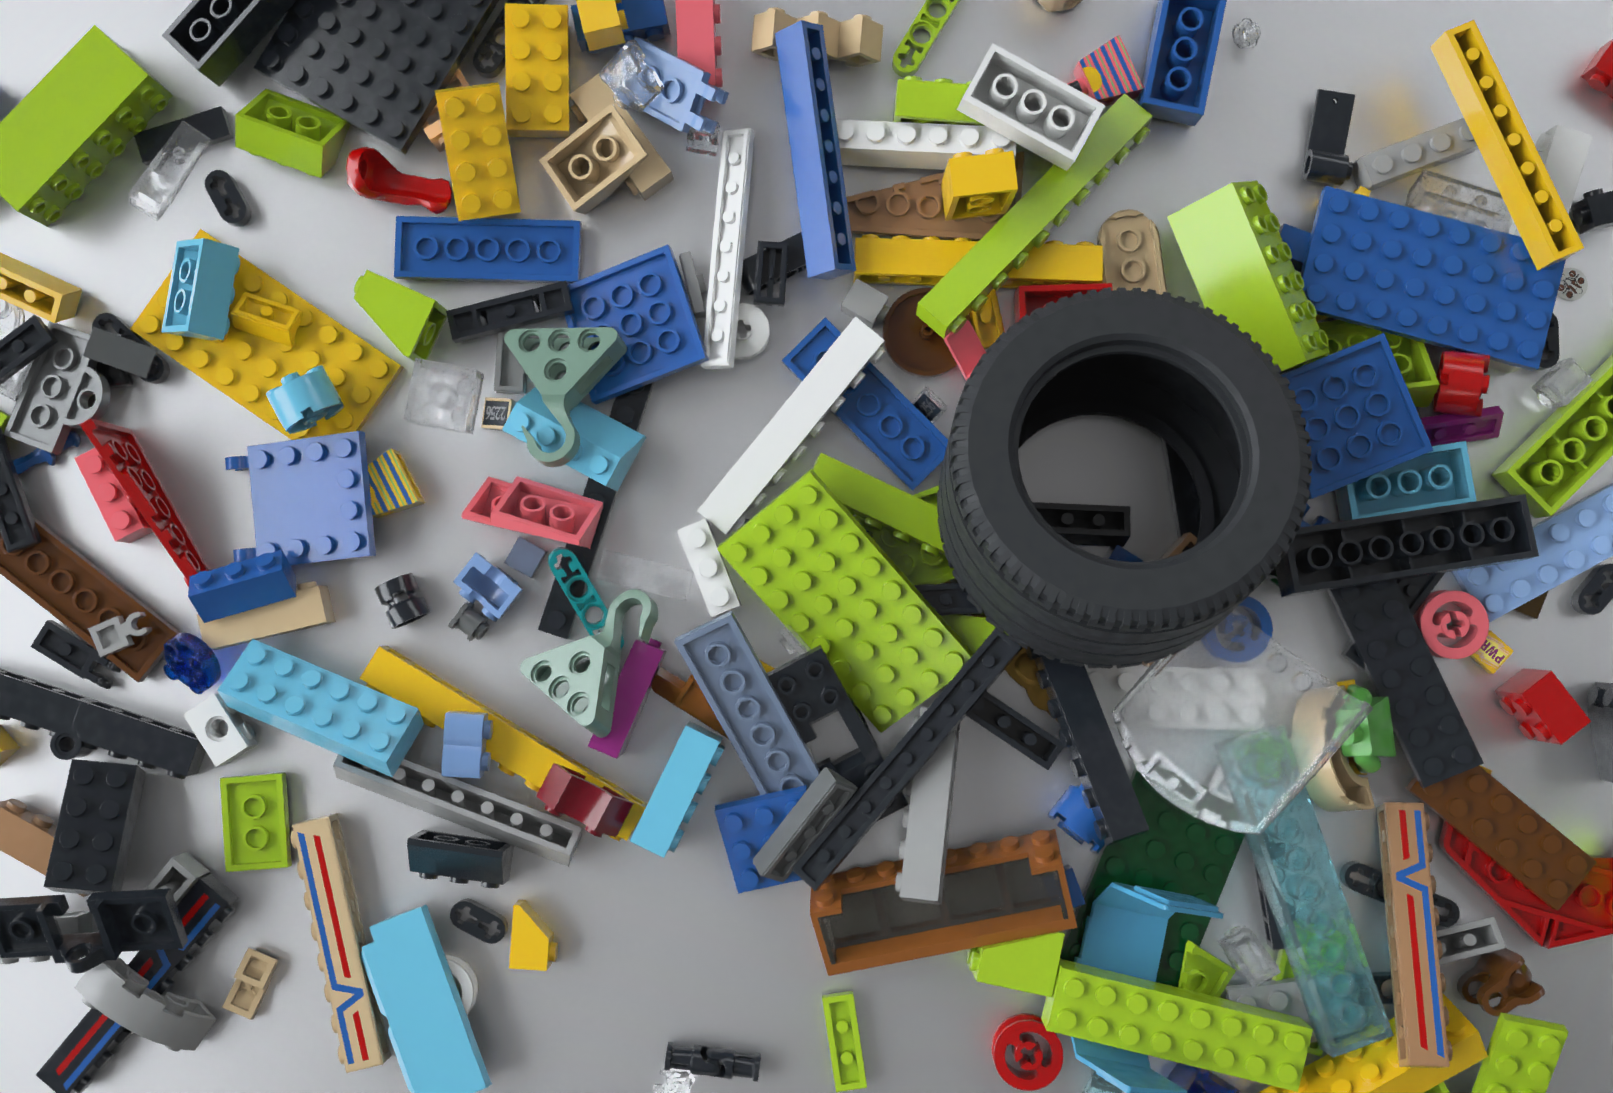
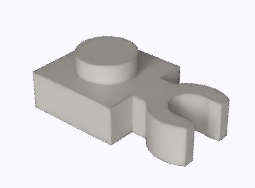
M145 612L130 614L126 622L123 616H116L88 628L99 656L107 657L134 645L131 638L132 635H148L152 631L151 627L138 629L136 625L138 619L146 616Z

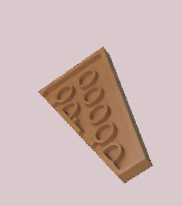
M1024 151L1016 153L1015 156L1018 191L1008 211L1022 198ZM945 172L922 177L920 180L908 183L894 184L889 188L877 191L871 190L846 197L851 234L904 235L910 238L935 236L941 240H954L955 238L966 237L971 239V241H979L1005 214L945 221L941 182Z

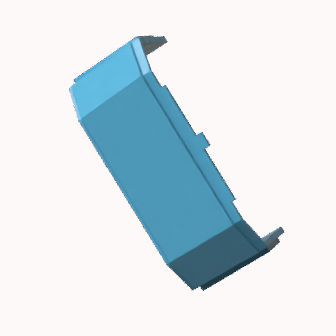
M1112 882L1092 903L1090 916H1087L1079 957H1074V962L1156 982L1168 919L1175 912L1223 919L1224 914L1218 911V906L1191 895ZM1071 1037L1076 1059L1095 1070L1097 1075L1125 1093L1188 1092L1152 1070L1148 1055Z

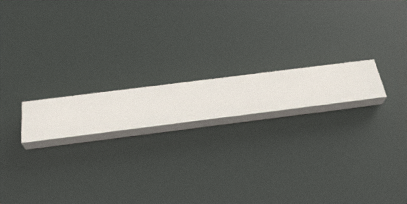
M751 128L723 131L703 344L709 360L701 363V367L705 369L734 367L755 132Z

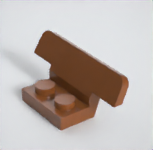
M660 667L653 680L652 690L729 739L693 675L691 674L687 682H684Z

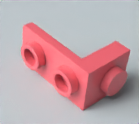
M968 320L956 334L951 331L944 339L966 381L970 378V374L982 355L986 354L975 330Z

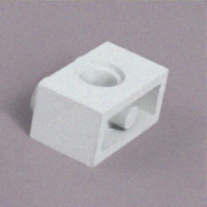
M219 693L213 694L183 714L215 767L230 763L258 745L254 738L256 733L253 727L247 721H243L238 711L227 707ZM221 720H224L228 725V732L225 736L219 731Z

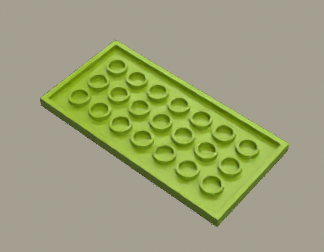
M813 469L809 470L717 548L721 555L807 651L819 645L822 646L847 693L850 694L856 706L880 733L947 685L973 655L971 650Z

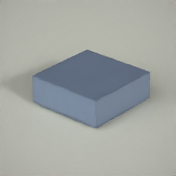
M519 536L504 563L533 578L548 551Z

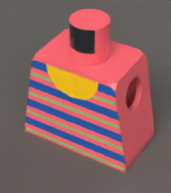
M1120 35L1081 59L1073 70L1076 80L1067 83L1105 106L1113 105L1124 93L1131 99H1135L1144 88Z

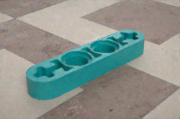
M566 547L554 549L548 557V564L589 635L600 634V630L596 634L593 633V630L600 629L605 625L608 614L606 606L575 554ZM560 554L565 558L571 557L567 563L572 572L576 569L580 571V573L569 576L565 582L561 580L562 577L567 576L561 566L557 568L554 566L558 562L556 557ZM582 580L587 584V591L583 596L575 597L570 593V585L574 581ZM593 606L601 608L603 612L601 620L596 623H590L585 618L586 611ZM621 634V650H622V648H623V646H624V638H623V635Z

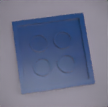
M807 785L715 805V815L738 894L802 880L794 871L791 872L784 882L762 877L753 864V858L808 789Z

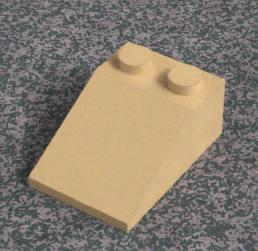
M611 103L539 161L573 211L586 215L608 198L649 155L614 104Z

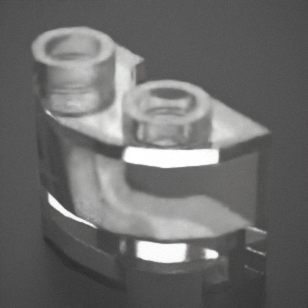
M629 40L599 72V76L615 94L613 99L620 108L627 110L630 107L633 110L642 112L665 87L656 72L645 64L643 59L646 56L636 40Z

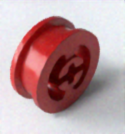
M1028 1013L1011 1016L1003 1021L994 1033L991 1045L992 1056L999 1075L1006 1083L1020 1090L1034 1091L1046 1087L1058 1076L1063 1064L1062 1044L1057 1033L1045 1029L1041 1017ZM1026 1032L1037 1033L1047 1040L1049 1051L1045 1059H1043V1052L1039 1042H1035L1033 1035ZM1012 1044V1053L1016 1063L1019 1061L1020 1067L1027 1071L1017 1070L1006 1061L1005 1052L1008 1045ZM1026 1048L1027 1050H1032L1033 1053L1029 1056L1026 1053L1022 1054L1021 1050Z

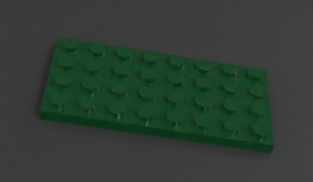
M1139 758L1130 781L1149 830L1142 835L1109 846L1105 845L1102 848L1083 892L1086 904L1077 907L1075 912L1077 928L1067 931L1060 959L1074 962V957H1079L1087 916H1090L1092 903L1112 882L1191 895L1216 906L1254 812L1209 794V787ZM1175 912L1168 919L1156 978L1157 983L1178 987L1186 943L1190 940L1200 947L1211 917Z

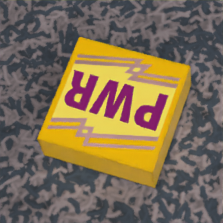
M1489 630L1484 644L1470 657L1486 672L1494 674L1514 651Z

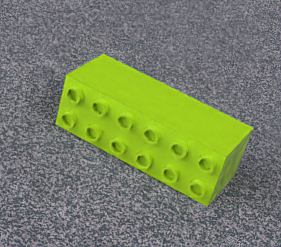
M94 25L0 122V196L17 212L48 227L51 223L60 219L63 210L72 201L82 196L84 188L93 179L103 174L105 166L114 157L124 152L127 143L134 135L144 131L149 120L156 113L163 111L167 107L173 94L119 44Z
M1257 180L1233 182L1167 216L1205 309L1209 307L1214 310L1213 314L1226 316V321L1230 324L1233 322L1237 324L1239 331L1249 333L1252 336L1251 340L1254 343L1258 342L1262 346L1261 351L1264 354L1269 353L1273 357L1272 363L1274 365L1278 364L1282 370L1280 374L1329 354V340L1326 333L1317 324L1315 306L1310 300H1307L1304 293V280L1301 274L1295 271L1293 267L1291 249L1286 242H1283L1278 231L1280 224L1275 214L1270 212L1267 205L1268 195L1265 188Z

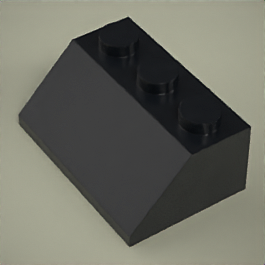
M422 830L407 840L409 868L411 872H418L419 877L424 879H438V876L450 877V882L467 884L469 880L480 881V886L499 888L500 885H504L509 880L514 846L498 840Z

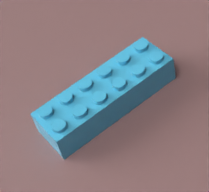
M255 639L250 641L217 690L227 707L392 778L424 725L418 708Z

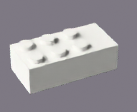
M992 43L957 110L1067 171L1078 157L1105 105Z

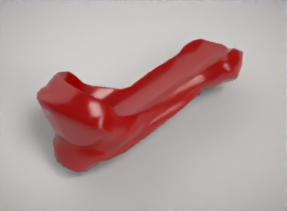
M358 148L352 150L348 155L346 165L348 174L347 184L362 197L403 205H421L434 214L445 212L451 203V185L449 181L443 178L429 179L401 173L374 148Z

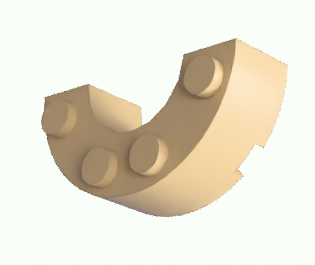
M1345 685L1313 689L1305 693L1297 702L1293 719L1292 737L1289 739V749L1294 755L1297 768L1296 777L1298 783L1304 786L1315 804L1328 812L1375 808L1368 777H1360L1354 773L1347 757L1343 756L1341 744L1336 737L1339 729L1337 712L1345 707L1348 702Z

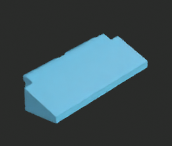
M427 904L389 917L370 926L369 929L374 941L361 947V959L380 1012L387 1017L390 1025L388 1034L409 1091L412 1093H475L492 1085Z

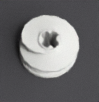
M740 303L737 332H739V326H745V329L751 330V332H746L747 337L740 338L739 333H737L734 359L747 360L756 357L765 349L769 341L770 328L768 319L762 310L753 304Z

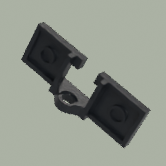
M819 645L768 672L767 675L805 744L817 738V733L812 724L839 711L859 748L834 761L828 757L817 763L820 772L827 767L856 785L858 789L852 795L853 797L885 759L860 709L856 706L850 694L847 693L822 646ZM903 791L877 821L909 805Z
M171 888L92 893L86 902L99 932L62 934L56 916H63L69 909L65 894L0 898L1 958L52 956L55 963H66L70 972L78 974L89 971L105 961L117 960L121 952L183 949L188 941Z

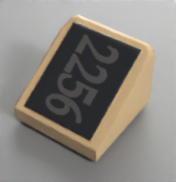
M485 397L481 428L503 431L502 428L511 414L516 401L507 398Z

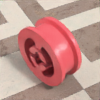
M1438 590L1431 592L1413 615L1431 655L1448 659L1468 657L1481 648L1489 631V619L1484 606L1476 597L1463 591ZM1452 602L1461 609V612L1451 610L1436 612V610L1443 604ZM1452 621V625H1449L1447 629L1446 624H1449ZM1437 636L1456 639V636L1462 638L1454 645L1446 647L1438 641Z

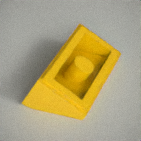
M244 291L232 309L230 316L233 327L238 330L291 346L298 330L303 310Z

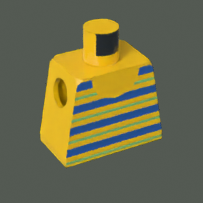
M391 448L368 465L372 516L374 518H382L425 503L400 451Z

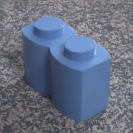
M446 712L441 764L442 776L480 779L484 776L485 771L490 770L491 753L486 752V741L492 738L493 721L488 720V713Z

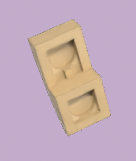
M248 948L234 975L236 980L222 1008L253 1020L270 984L278 960Z

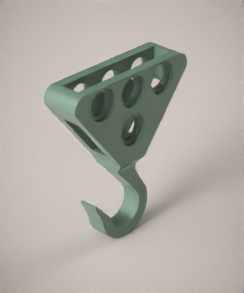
M612 327L511 329L504 336V342L540 392L544 404L566 433L563 446L555 452L546 453L542 451L541 446L524 426H521L530 454L544 466H563L571 461L579 450L580 435L570 417V411L581 402L627 351L625 342ZM561 335H566V336H568L569 338H557V337H559V336H561ZM590 335H597V336H599V337H588V336H590ZM530 336H538L539 338H529V337H530ZM599 343L595 349L591 350L592 346ZM569 344L566 349L561 350L565 345ZM536 345H539L537 349L532 351ZM562 373H565L561 379H558Z
M628 590L614 599L609 607L604 629L600 634L587 636L526 658L520 666V671L526 678L580 725L599 738L607 736L612 727L621 661V634L624 615L631 607L642 605L639 637L647 644L649 643L653 627L658 620L657 604L641 590Z

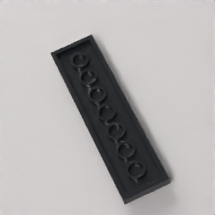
M1396 580L1327 590L1377 696L1389 697L1393 730L1421 788L1428 787L1484 764Z

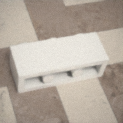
M703 519L678 529L677 533L710 616L716 617L741 607V602L723 557L717 550L718 545L708 520Z

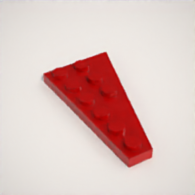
M92 418L79 424L126 491L130 504L140 511L176 563L189 587V576L201 571H209L133 431L129 428Z

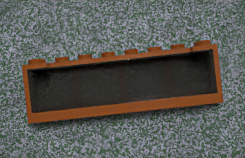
M1055 829L1037 830L1032 834L1017 837L1007 836L1001 840L988 843L977 842L971 846L958 849L948 848L942 905L904 901L899 897L900 892H896L895 883L897 872H902L903 860L884 861L878 865L863 868L854 867L848 871L834 873L818 891H814L811 888L810 917L828 976L1077 928Z

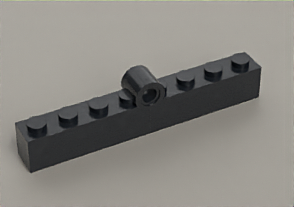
M0 668V719L10 720V718L21 721L20 726L32 730L43 728L49 730V735L52 736L50 748L53 755L58 759L70 760L85 757L92 750H97L100 747L109 750L108 755L118 759L130 757L138 760L137 765L148 769L160 767L166 769V774L174 778L185 779L186 776L199 773L206 751L194 732Z

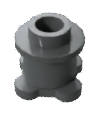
M466 602L450 621L448 627L451 629L458 628L467 635V640L472 641L474 638L480 640L490 628V625L487 624L489 618L473 609L475 604Z

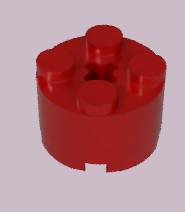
M1457 351L1442 352L1437 371V379L1440 385L1433 398V411L1481 417L1483 399H1480L1482 394H1487L1490 375H1484L1483 373L1488 372L1490 355Z

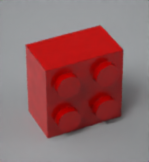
M1523 668L1495 690L1496 694L1500 697L1499 704L1508 714L1514 715L1520 723L1518 725L1519 730L1530 740L1562 745L1591 722L1552 670Z

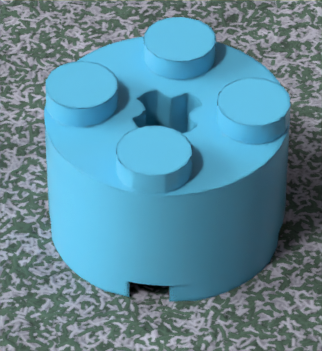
M323 365L310 369L302 376L298 372L291 373L280 380L282 386L273 388L266 393L279 421L289 434L312 428L317 425L316 421L323 417L328 420L344 407Z

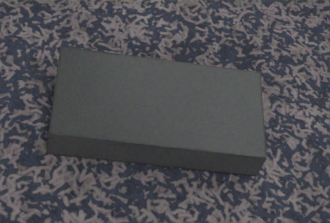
M93 327L82 356L147 379L158 350Z

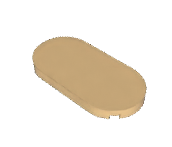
M1121 210L1111 215L1102 224L1097 235V245L1103 246L1102 283H1112L1113 290H1117L1118 287H1125L1126 290L1141 288V291L1147 292L1148 289L1156 290V294L1161 295L1163 292H1167L1160 237L1154 222L1137 210Z

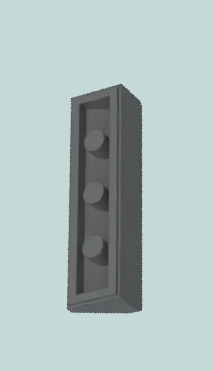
M825 767L753 858V864L762 877L784 882L793 871L792 868L825 831L858 789L856 785L832 769Z

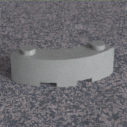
M121 958L105 961L86 971L74 987L83 996L82 1001L89 1008L99 1010L105 1016L131 1032L165 1045L168 1049L178 1052L180 1049L195 1051L217 1020L200 1000L185 998L171 992H167L165 996H162L147 988L149 981L131 969Z

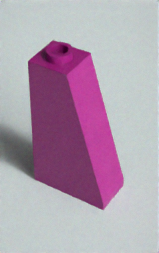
M650 638L648 644L640 639L635 640L618 677L611 731L603 738L593 734L587 747L616 759L625 753L651 691L655 675L667 651L660 648L662 642Z

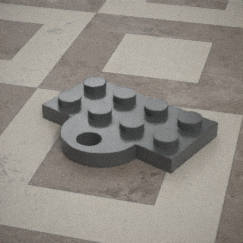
M49 321L47 327L58 342L33 360L3 435L60 456L72 427L81 428L79 424L90 418L96 420L102 418L109 406L111 392L105 376L95 370L98 362L82 356L90 334ZM95 394L96 401L91 408H88V400Z

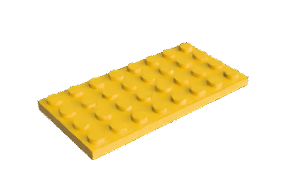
M202 229L194 237V239L205 238L219 242ZM238 255L240 258V268L235 274L233 283L235 297L229 306L228 312L230 326L227 334L224 336V340H205L161 332L172 270L130 328V330L291 440L360 431L404 368L240 255ZM244 291L303 310V315L291 346L233 327L230 313ZM323 365L344 407L328 420L323 417L316 421L317 425L312 428L289 434L279 421L266 393L273 388L282 386L280 380L291 373L298 372L302 376L310 369Z

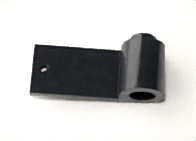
M1323 89L1317 90L1303 165V180L1341 186L1345 180L1348 181L1353 171V162H1349V156L1344 155L1355 94Z

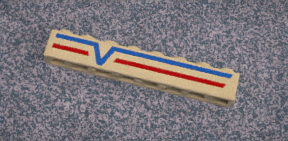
M338 813L301 821L292 825L293 831H291L290 837L294 849H297L300 860L297 863V870L300 879H304L305 906L307 910H311L313 919L311 934L314 941L318 942L320 951L317 958L318 966L321 972H324L327 983L324 987V993L327 1002H331L333 1010L331 1025L334 1033H338L340 1042L338 1047L339 1061L345 1065L346 1073L383 1065L391 1057V1051L383 1015L378 1007L361 959V947L367 945Z

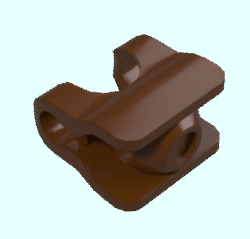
M1507 948L1482 954L1476 965L1464 973L1457 982V990L1464 1000L1480 1005L1483 1011L1492 1016H1499L1500 1012L1508 1013L1519 1005L1531 1004L1540 999L1546 992L1542 985L1532 981V974L1525 965L1523 957ZM1480 981L1482 986L1478 989V992L1470 995L1468 992L1470 983ZM1501 997L1500 1003L1497 1006L1490 1007L1489 1000Z

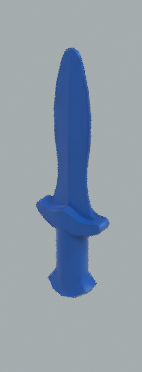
M70 430L62 451L72 446L79 447L81 440L75 431ZM36 448L30 454L13 460V463L19 475L39 463L48 462V465L54 466L56 454Z

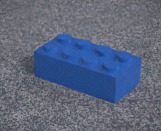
M1158 0L1142 78L1144 88L1139 94L1137 104L1153 116L1152 118L1195 126L1204 115L1227 0Z

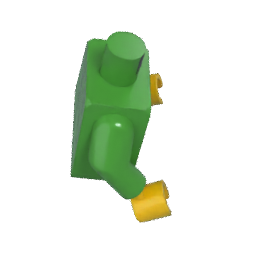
M1354 679L1339 681L1337 686L1345 685L1349 699L1347 705L1337 712L1339 729L1336 737L1341 744L1342 754L1344 757H1348L1349 765L1355 774L1367 775V773L1376 772L1381 767L1379 757L1396 756L1389 697H1372L1371 692L1357 685Z

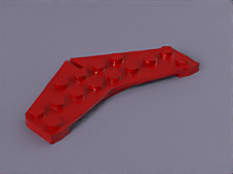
M1444 820L1439 837L1441 850L1537 945L1550 949L1613 934V857H1592L1596 864L1557 911L1549 907Z

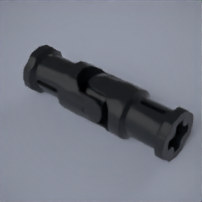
M668 1042L664 1070L669 1071L671 1068L690 1070L691 1074L732 1079L733 1076L752 1078L754 1082H758L761 1054L756 1053L755 1056L738 1054L733 1049L711 1048L701 1045H694L693 1048L675 1046L673 1042Z

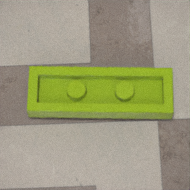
M853 991L822 995L836 1092L867 1088Z

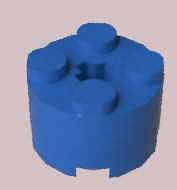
M1082 783L1080 786L1070 785L1050 810L1048 817L1052 820L1058 817L1060 819L1057 824L1059 828L1082 845L1085 841L1093 845L1090 851L1098 855L1106 844L1104 839L1100 840L1094 828L1096 818L1092 808L1088 809L1082 797L1084 787Z

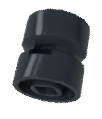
M413 573L393 578L374 589L381 605L388 607L385 615L392 629L412 623L430 613L424 598L416 594L419 587ZM407 594L408 599L398 603L395 602L394 598Z

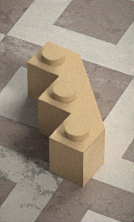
M768 8L767 12L754 15L751 52L773 61H779L775 33L803 20L823 25L828 65L829 60L833 59L846 60V66L861 67L881 62L883 25L871 20L870 16L858 14L853 16V19L839 22L828 17V14L823 11H813L810 15L797 19L786 14L785 10L781 8Z

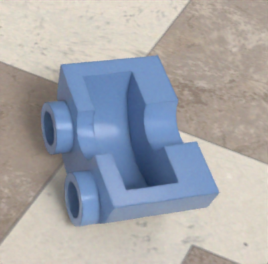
M478 553L473 555L453 581L461 588L458 593L473 604L478 600L484 607L481 612L494 622H497L498 619L504 616L524 590L518 586L519 583L498 566H493L485 557Z

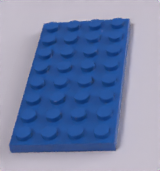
M1325 186L1319 199L1301 276L1304 280L1303 290L1307 300L1313 303L1318 315L1458 352L1490 355V360L1535 371L1540 366L1566 259L1537 271L1520 236Z

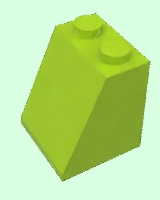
M366 270L364 276H360L355 284L354 292L356 294L354 299L404 356L425 367L447 319L446 311L448 310L430 297Z
M1063 931L971 948L968 949L966 963L970 964L969 969L972 971L976 982L1052 997L1065 934Z

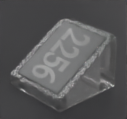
M925 387L911 402L932 424L948 409V406L929 387Z

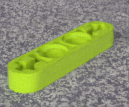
M926 0L894 53L892 68L898 76L903 78L913 76L918 71L961 0ZM933 4H941L945 7L946 14L940 18L933 17L929 12V7ZM918 29H924L929 32L930 40L926 43H918L913 37L914 32ZM910 48L915 50L911 59L913 66L908 64L905 68L901 67L900 58L905 59L910 52Z

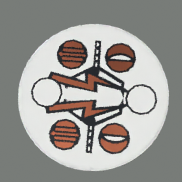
M1576 268L1563 269L1557 294L1562 299L1568 301H1575L1583 297L1588 287L1587 278L1584 273Z

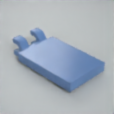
M635 37L614 94L623 101L681 132L689 133L690 128L693 127L698 131L703 132L704 130L713 134L718 122L700 115L704 102L707 99L711 102L717 101L725 105L729 92L709 84L710 73L642 38Z

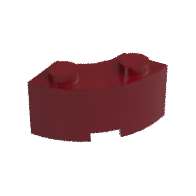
M553 763L536 795L537 798L546 804L544 809L555 816L562 817L565 814L586 825L585 830L596 837L601 838L603 834L616 837L634 803L606 786L600 788L585 780L586 776L579 772Z

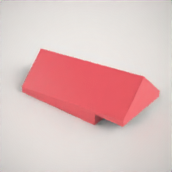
M488 476L462 512V519L590 549L603 509V502L519 476L512 483Z

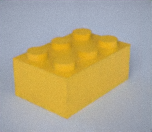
M994 148L985 151V154L972 156L971 152H961L948 159L941 182L945 221L1007 213L1018 191L1013 151L1004 152L1003 148Z

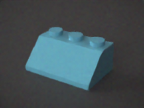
M205 238L177 241L162 333L205 340H224V336L227 334L230 326L228 318L229 306L235 297L234 277L240 268L239 248Z

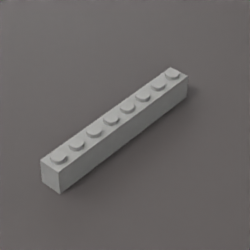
M339 754L333 764L336 778L568 867L581 839L582 827L452 777H444L439 772L403 759L393 778Z

